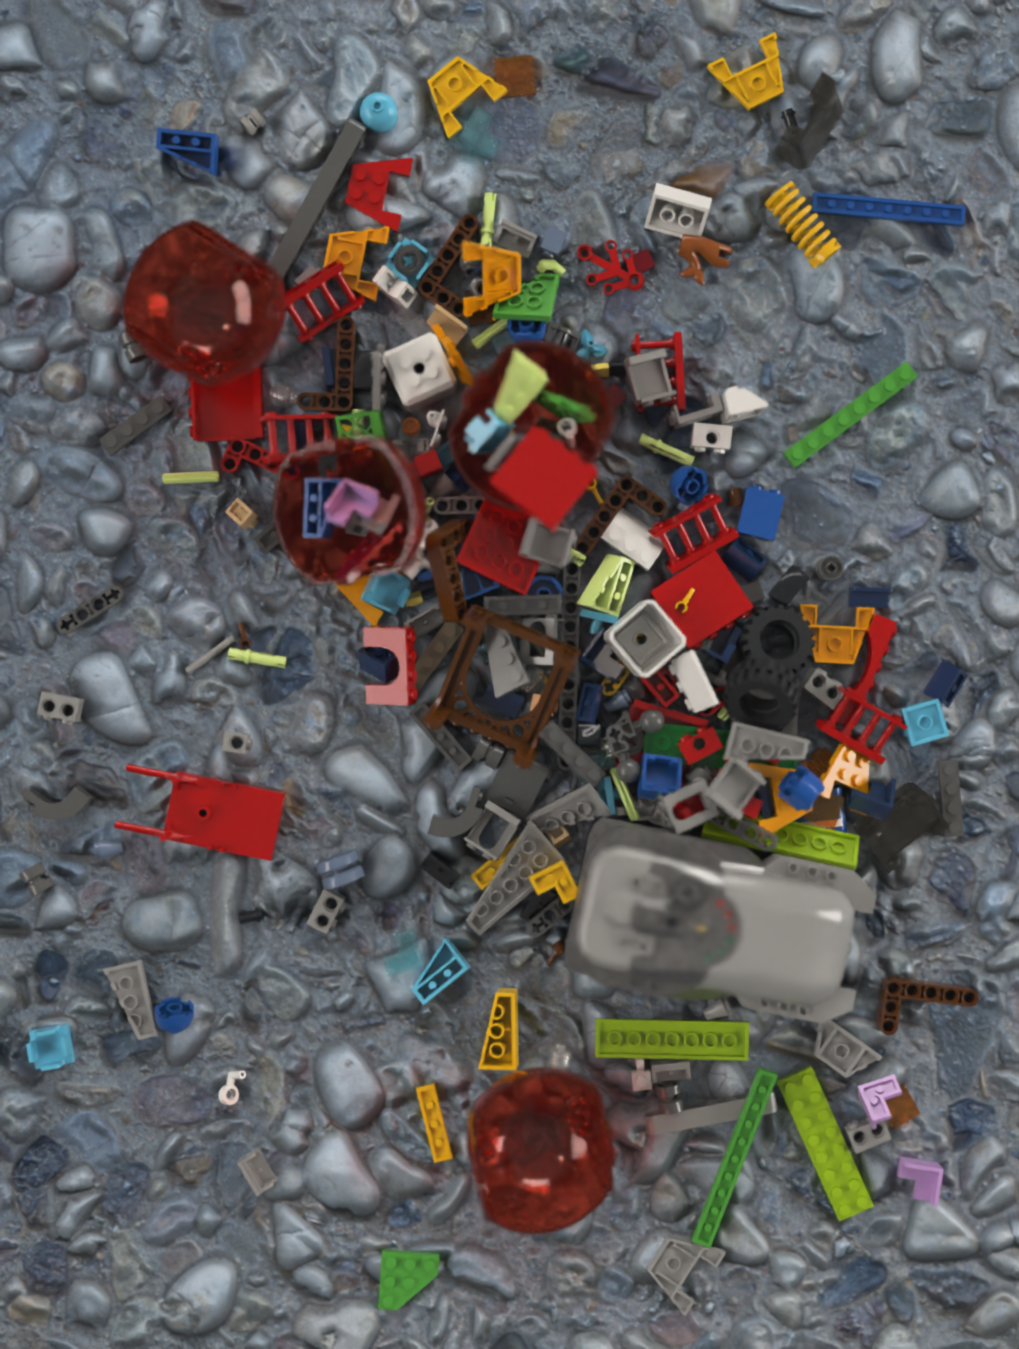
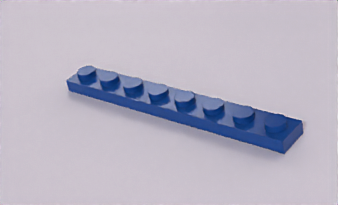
M813 192L810 213L962 227L965 223L966 206Z

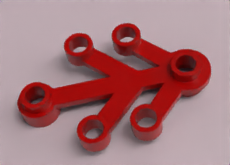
M608 240L605 244V249L609 252L611 263L593 254L589 245L584 244L577 249L579 260L583 262L590 261L607 270L599 274H589L586 278L589 286L593 287L598 282L617 276L623 279V281L614 284L606 283L603 286L605 295L610 296L614 291L625 288L631 291H638L644 286V276L635 269L632 250L625 249L622 252V259L627 264L628 272L621 269L616 251L617 244L614 240ZM612 243L615 247L613 249H609L607 247L608 244ZM587 251L589 254L587 257H583L581 253ZM627 252L631 254V257L628 259L624 257V254ZM590 277L596 279L594 283H590L588 280ZM632 279H637L639 281L638 284L633 285L631 283ZM607 286L612 287V291L606 292L605 288Z

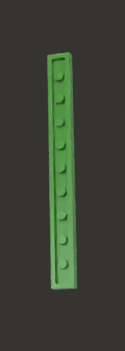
M758 1066L691 1238L693 1243L711 1248L778 1077L777 1072Z

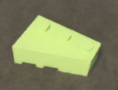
M516 349L513 352L512 360L507 367L506 375L493 403L494 414L509 425L513 423L548 382L546 371Z
M607 554L576 604L600 613L619 617L635 562L622 556Z

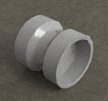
M255 108L249 112L247 117L239 120L251 136L256 133L259 127H263L266 124L264 118Z

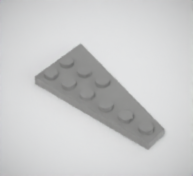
M531 819L466 919L470 927L479 936L534 890L528 876L561 859L565 863L567 862Z

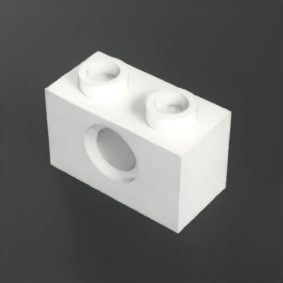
M694 422L691 431L690 448H695V452L714 450L713 453L725 454L731 448L733 426ZM709 434L713 435L716 439L715 443H708L706 436Z

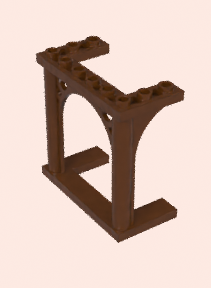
M474 604L462 619L461 624L465 625L466 629L439 696L424 714L421 722L430 729L439 730L448 719L452 724L464 726L474 734L480 733L490 741L501 742L508 749H517L512 762L519 768L530 769L541 746L539 745L541 738L538 734L548 724L570 671L572 672L582 650ZM487 623L557 653L553 663L554 666L538 703L528 714L514 720H499L485 715L474 705L467 691V672ZM460 689L463 692V695H458L455 697V694H459L458 691ZM459 700H464L467 702V707L459 710L455 708V703ZM471 710L475 713V716L467 712ZM525 720H531V722L528 724L530 726L529 729L527 724L524 722ZM515 724L522 726L524 730L522 736L515 734L513 729ZM503 725L508 726V727H509V731H508L507 729H505V728L502 729V726H503Z

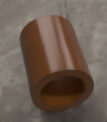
M741 487L727 490L730 506H741L743 504Z

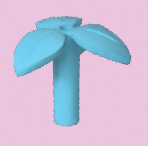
M585 329L582 331L580 343L586 348L577 351V362L583 363L589 360L590 352L595 358L603 357L608 353V350L603 345L597 344L594 346L595 342L589 331Z

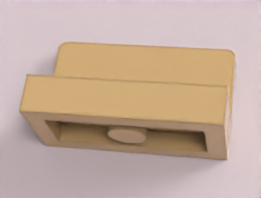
M436 304L434 306L435 310L426 321V324L431 327V325L437 322L445 335L449 336L453 344L458 346L468 332V326Z

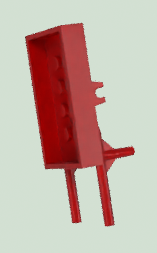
M127 764V772L171 780L173 783L164 830L117 820L114 828L160 837L159 839L162 842L169 840L204 847L207 850H217L222 853L229 852L268 861L274 859L287 792L184 771L172 773ZM202 809L206 810V816L201 814Z

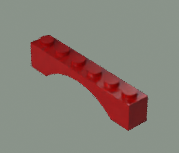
M878 614L872 615L868 629L865 632L868 651L867 662L861 678L853 688L858 692L857 696L866 701L867 698L865 697L868 691L872 690L875 683L873 678L882 667L881 659L889 651V640L897 632L895 627L897 622ZM851 699L836 723L845 727L860 703ZM836 707L834 708V710H831V711H830L829 716H828L827 719H829V718L831 717V715H832L833 712L835 711Z

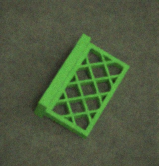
M382 408L381 410L335 416L340 446L345 445L348 436L356 442H362L366 434H369L374 438L373 448H376L374 455L378 458V463L374 467L365 461L368 456H365L363 459L360 456H356V454L342 455L347 479L353 481L354 476L358 475L365 480L363 485L370 486L372 489L393 488L396 485V478ZM361 417H370L371 424L368 429L358 423ZM348 419L353 423L349 432L342 428L340 420ZM355 426L365 432L360 440L350 434ZM351 456L361 461L357 469L349 465ZM363 463L372 469L368 477L358 472ZM374 471L381 476L382 483L375 484L369 479Z

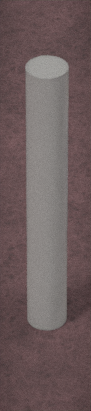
M230 635L185 668L186 672L189 675L233 644L236 641L235 638Z

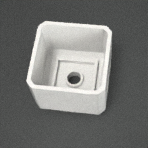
M429 332L384 353V365L406 411L412 413L455 393L457 389L455 375L435 334ZM415 365H424V372L422 374L415 373Z
M654 600L640 601L605 631L603 638L632 674L640 677L652 675L686 644V637ZM639 633H642L646 638L642 645L638 644L635 640Z

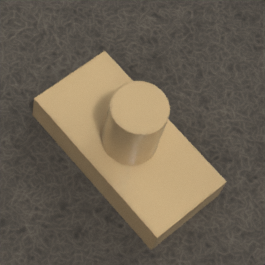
M238 497L225 511L244 530L248 527L254 528L258 523L256 519L258 515Z

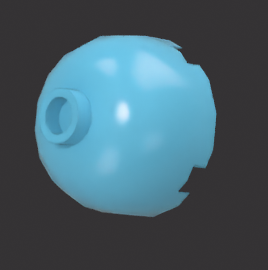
M374 92L362 101L360 118L363 125L367 126L370 132L375 134L385 131L389 132L397 123L398 108L395 101L389 95L382 92Z

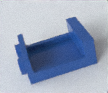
M757 485L746 487L738 525H736L735 529L740 535L772 542L775 540L785 495H781V491L774 489L764 491L761 486Z

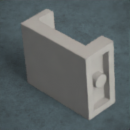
M665 348L632 356L624 360L636 406L642 405L643 408L652 406L654 401L658 400L661 403L672 400V396L677 394L676 390L672 391L664 362V357L667 356Z
M530 516L518 556L563 569L566 565L570 564L572 558L570 549L571 546H575L577 540L576 530L559 527L553 534Z
M731 757L703 794L732 819L740 820L744 815L741 810L758 787L766 784V781L762 779L763 775L755 769H750L748 767L749 763L741 757Z

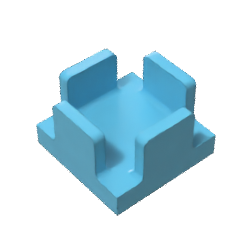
M405 237L402 243L398 242L390 252L385 266L398 278L409 283L416 291L419 282L435 258L429 255L428 250L412 239L410 241ZM402 246H416L424 255V266L415 276L406 277L395 268L393 259L396 251ZM403 256L404 260L406 261L405 266H407L408 264L414 266L416 265L411 260L412 256H410L409 258Z
M488 408L485 412L490 416V420L485 423L480 417L476 416L465 429L468 435L464 436V440L470 445L469 450L473 454H492L515 427V424H507L494 414V409Z
M376 564L360 599L396 615L399 607L404 608L411 593V590L408 589L411 580Z
M939 699L921 701L900 709L903 718L902 722L907 726L906 730L902 728V732L905 737H908L910 746L949 736Z
M69 1023L29 1031L30 1042L26 1044L29 1063H34L35 1069L41 1068V1071L52 1070L75 1061Z

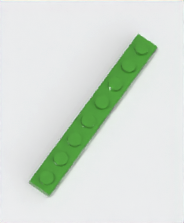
M906 361L783 453L793 468L797 467L917 378V374Z

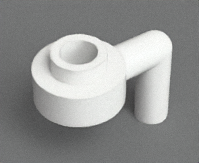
M566 417L558 422L557 429L559 435L566 438L568 446L573 448L575 446L574 436L577 433V424L574 419Z
M231 1071L228 1073L227 1084L219 1091V1100L222 1104L232 1105L237 1102L239 1091L234 1086L235 1079H244L246 1077L245 1071Z

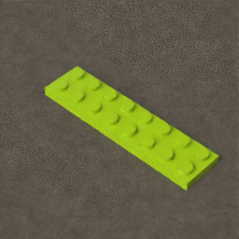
M758 814L755 820L746 819L756 824V820L763 819V816ZM718 815V816L715 817V819L721 817V818H723V819L726 820V818H727L729 815H727V816H725V817H723V816H721V815ZM731 818L730 826L737 829L739 827L738 820ZM709 820L703 823L701 837L763 850ZM794 821L773 832L777 835L779 843L775 849L768 852L855 870L857 867L859 835ZM749 827L747 829V835L751 838H754L756 836V830L752 827ZM769 837V838H767V839H765V838H759V839H757L758 842H759L760 839L765 840V841L767 842V844H766L767 846L773 844V843L771 842V839H772L771 837Z
M595 1018V1057L748 1061L749 1021Z
M809 1065L776 1080L838 1221L840 1222L874 1207L812 1066Z

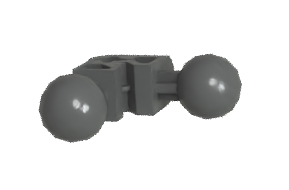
M648 709L642 713L639 720L634 722L631 721L629 712L623 711L618 722L616 721L614 725L607 729L606 737L600 739L605 744L601 750H607L608 752L605 759L617 755L619 764L617 765L616 772L621 781L633 783L640 777L641 773L638 762L630 759L628 751L631 749L629 743L625 742L626 737H637L636 733L643 730L647 733H657L664 725V717L660 711ZM614 729L620 732L618 741L611 737Z

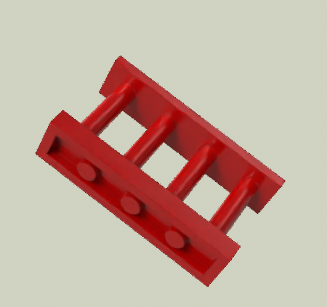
M339 258L273 300L280 311L284 309L290 314L301 331L297 335L301 343L311 341L315 334L350 311L360 309L363 303L366 302L361 294L355 296L342 275L343 270L346 268ZM332 277L336 278L349 299V302L339 307L326 286V281ZM315 288L320 289L333 310L326 317L322 316L310 297V291ZM298 299L304 300L317 323L309 328L306 327L293 306L294 302Z
M674 332L669 340L640 342V335L635 334L634 340H631V352H635V356L640 355V349L669 348L673 350V357L664 360L666 367L674 369V376H671L669 380L671 387L675 388L677 394L672 396V400L668 402L654 401L652 406L677 405L678 412H684L686 404L682 332ZM634 401V409H638V414H642L643 406H636Z
M331 411L320 412V414L277 415L276 412L265 413L264 416L258 419L259 423H268L270 452L262 458L263 465L318 464L317 456L331 454L330 446L333 445L330 422L334 421L335 416H338V414H331ZM275 422H286L289 448L287 454H280V451H278ZM294 422H304L307 444L305 454H299V451L296 449ZM312 422L323 423L325 443L323 453H317V450H315ZM337 454L336 462L342 461V455Z
M716 493L704 496L702 501L665 522L656 523L648 531L653 538H660L669 556L668 561L664 564L672 574L740 537L736 529L732 526H726L716 505L722 499ZM708 508L719 528L718 533L713 536L709 535L699 513ZM693 518L703 538L702 542L697 545L692 544L682 524ZM675 527L686 547L685 552L679 555L675 553L666 535L667 531Z
M839 686L838 689L845 694L829 719L824 721L818 718L815 725L821 731L882 765L886 758L881 755V749L898 725L905 730L907 728L902 722L903 718L895 713L890 715L857 696L858 692L848 686L845 689ZM851 699L859 702L860 705L846 726L841 728V730L836 728L835 723ZM866 708H869L875 714L861 735L855 739L851 736V731ZM883 716L890 723L876 744L869 747L866 745V740Z

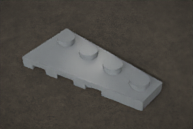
M588 783L527 815L525 821L528 823L531 819L543 833L559 829V826L567 824L571 826L579 821L594 820L598 816H610L611 811L593 786Z

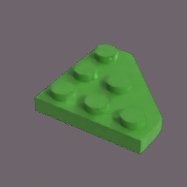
M540 273L530 283L526 284L524 282L521 284V293L500 303L498 301L495 302L493 318L551 322L560 282L559 274Z
M543 388L532 399L560 419L569 417L574 419L576 423L593 422L596 417L591 412L592 409L587 405H580L560 394L555 395Z
M383 1249L378 1309L398 1310L438 1275L440 1253Z

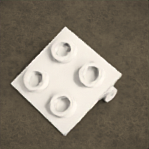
M444 409L442 413L429 411L426 416L428 424L436 428L430 445L431 450L439 447L442 438L440 431L441 429L445 430L448 419Z

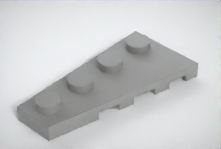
M487 623L484 629L495 698H500L530 683L531 680L511 634Z
M733 721L723 759L729 760L731 757H741L744 760L805 759L810 740Z
M142 959L102 969L105 975H107L113 991L116 992L120 1000L119 1003L124 1008L128 1016L127 1019L138 1040L157 1036L159 1033Z

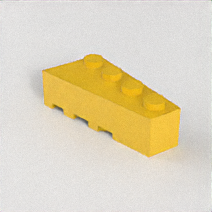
M498 988L496 991L478 1070H516L519 1065L518 988Z

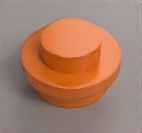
M408 417L402 423V430L407 436H416L421 430V424L417 418Z

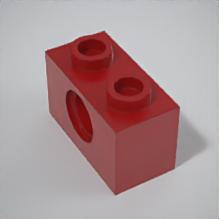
M435 449L413 457L415 461L412 464L416 476H421L422 480L443 472Z
M707 725L696 729V734L692 736L687 734L679 738L680 742L676 745L687 765L723 748L712 726L707 727ZM698 738H701L704 742L701 749L694 747V741Z

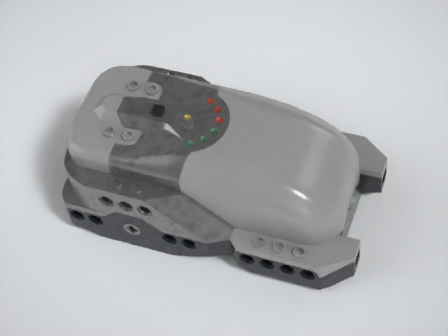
M602 815L591 823L587 833L577 883L576 898L571 909L564 942V957L570 971L586 974L602 985L668 998L714 1000L734 994L744 1007L822 1024L853 1010L856 990L848 984L841 983L844 975L846 960L852 951L851 937L854 927V911L873 914L877 895L851 869L767 852L759 858L745 846L701 837L699 834L685 831L676 834L672 830L669 831L666 827L611 816L604 817ZM686 876L696 878L702 884L704 891L702 902L696 908L690 910L679 908L671 898V888L674 882ZM684 887V893H682L680 898L688 896L692 900L691 893L695 888L688 890Z

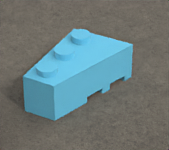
M448 937L444 938L442 944L412 988L413 993L423 1005L427 1004L471 968Z

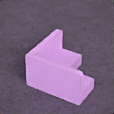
M343 478L324 505L327 521L341 527L346 526L353 514L372 520L381 507L377 490Z
M895 1075L858 1086V1096L872 1129L877 1128L876 1123L891 1118L885 1100L902 1095Z
M900 1156L897 1176L915 1180L913 1198L928 1201L935 1207L938 1206L944 1169L938 1162Z

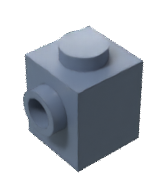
M549 226L546 234L541 235L538 243L541 246L540 252L543 253L542 255L548 259H553V257L558 259L567 233Z

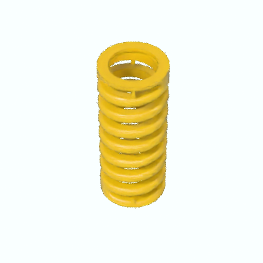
M791 181L776 191L764 204L770 212L774 209L773 216L775 218L781 217L779 224L781 226L787 225L785 229L787 234L794 233L791 237L792 241L799 242V250L806 249L804 257L809 259L808 262L815 269L833 256L842 246L838 242L836 243V238H831L817 247L830 234V230L826 229L811 239L824 226L823 221L818 222L803 232L818 218V214L813 213L798 223L812 209L811 205H807L790 216L806 200L802 196L785 207L799 193V189L795 188L794 182Z

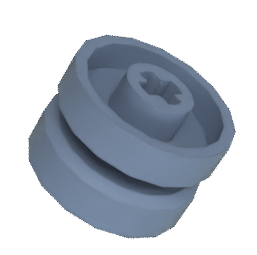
M356 849L332 856L316 864L319 874L332 872V874L325 876L322 880L325 890L347 885L365 875L361 865L349 867V865L356 863L359 859Z

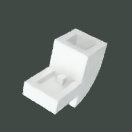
M385 265L381 267L372 280L383 294L408 309L418 295L409 283L398 278Z

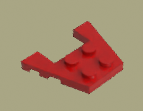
M413 158L353 164L345 203L365 216L376 220L377 223L390 227L391 231L398 233L402 218L401 214L383 211L390 174L410 177Z

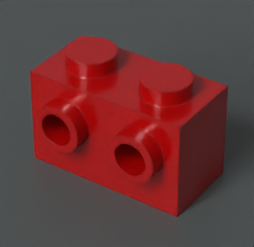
M660 667L649 677H640L639 679L657 701L666 708L680 694L673 681L669 683L665 678L667 674Z

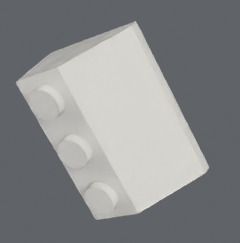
M656 183L644 228L682 238L683 234L701 236L712 198Z
M738 386L728 388L720 398L724 409L720 414L721 422L726 424L759 416L768 407V402L745 388L738 389Z
M622 507L600 538L601 541L626 558L634 561L636 565L646 572L651 568L664 548L659 537L653 538L648 531L652 529Z
M689 650L668 660L670 664L667 667L671 675L676 676L678 680L676 686L680 693L684 692L686 697L684 702L689 711L692 710L693 713H697L719 704L694 650Z

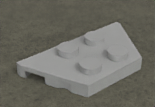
M829 1020L822 1024L818 1023L814 1055L845 1078L853 1075L857 1070L868 1067V1064L883 1058L834 1021Z

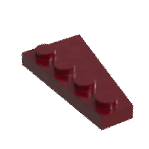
M400 522L387 524L382 535L368 530V534L358 543L356 550L348 556L345 565L338 570V574L333 579L336 585H351L367 568L365 563L370 562L380 554L378 550L384 544L388 545L393 540L391 536L395 532L400 533L404 529Z

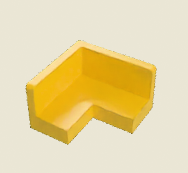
M562 859L528 876L537 895L555 887L563 904L576 898L577 886Z

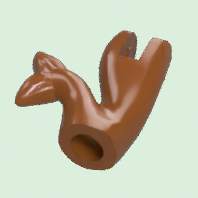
M683 234L678 255L689 263V267L679 275L683 278L693 277L698 284L705 285L697 253L715 267L728 268L730 261L718 257V255L731 256L733 249L705 237Z

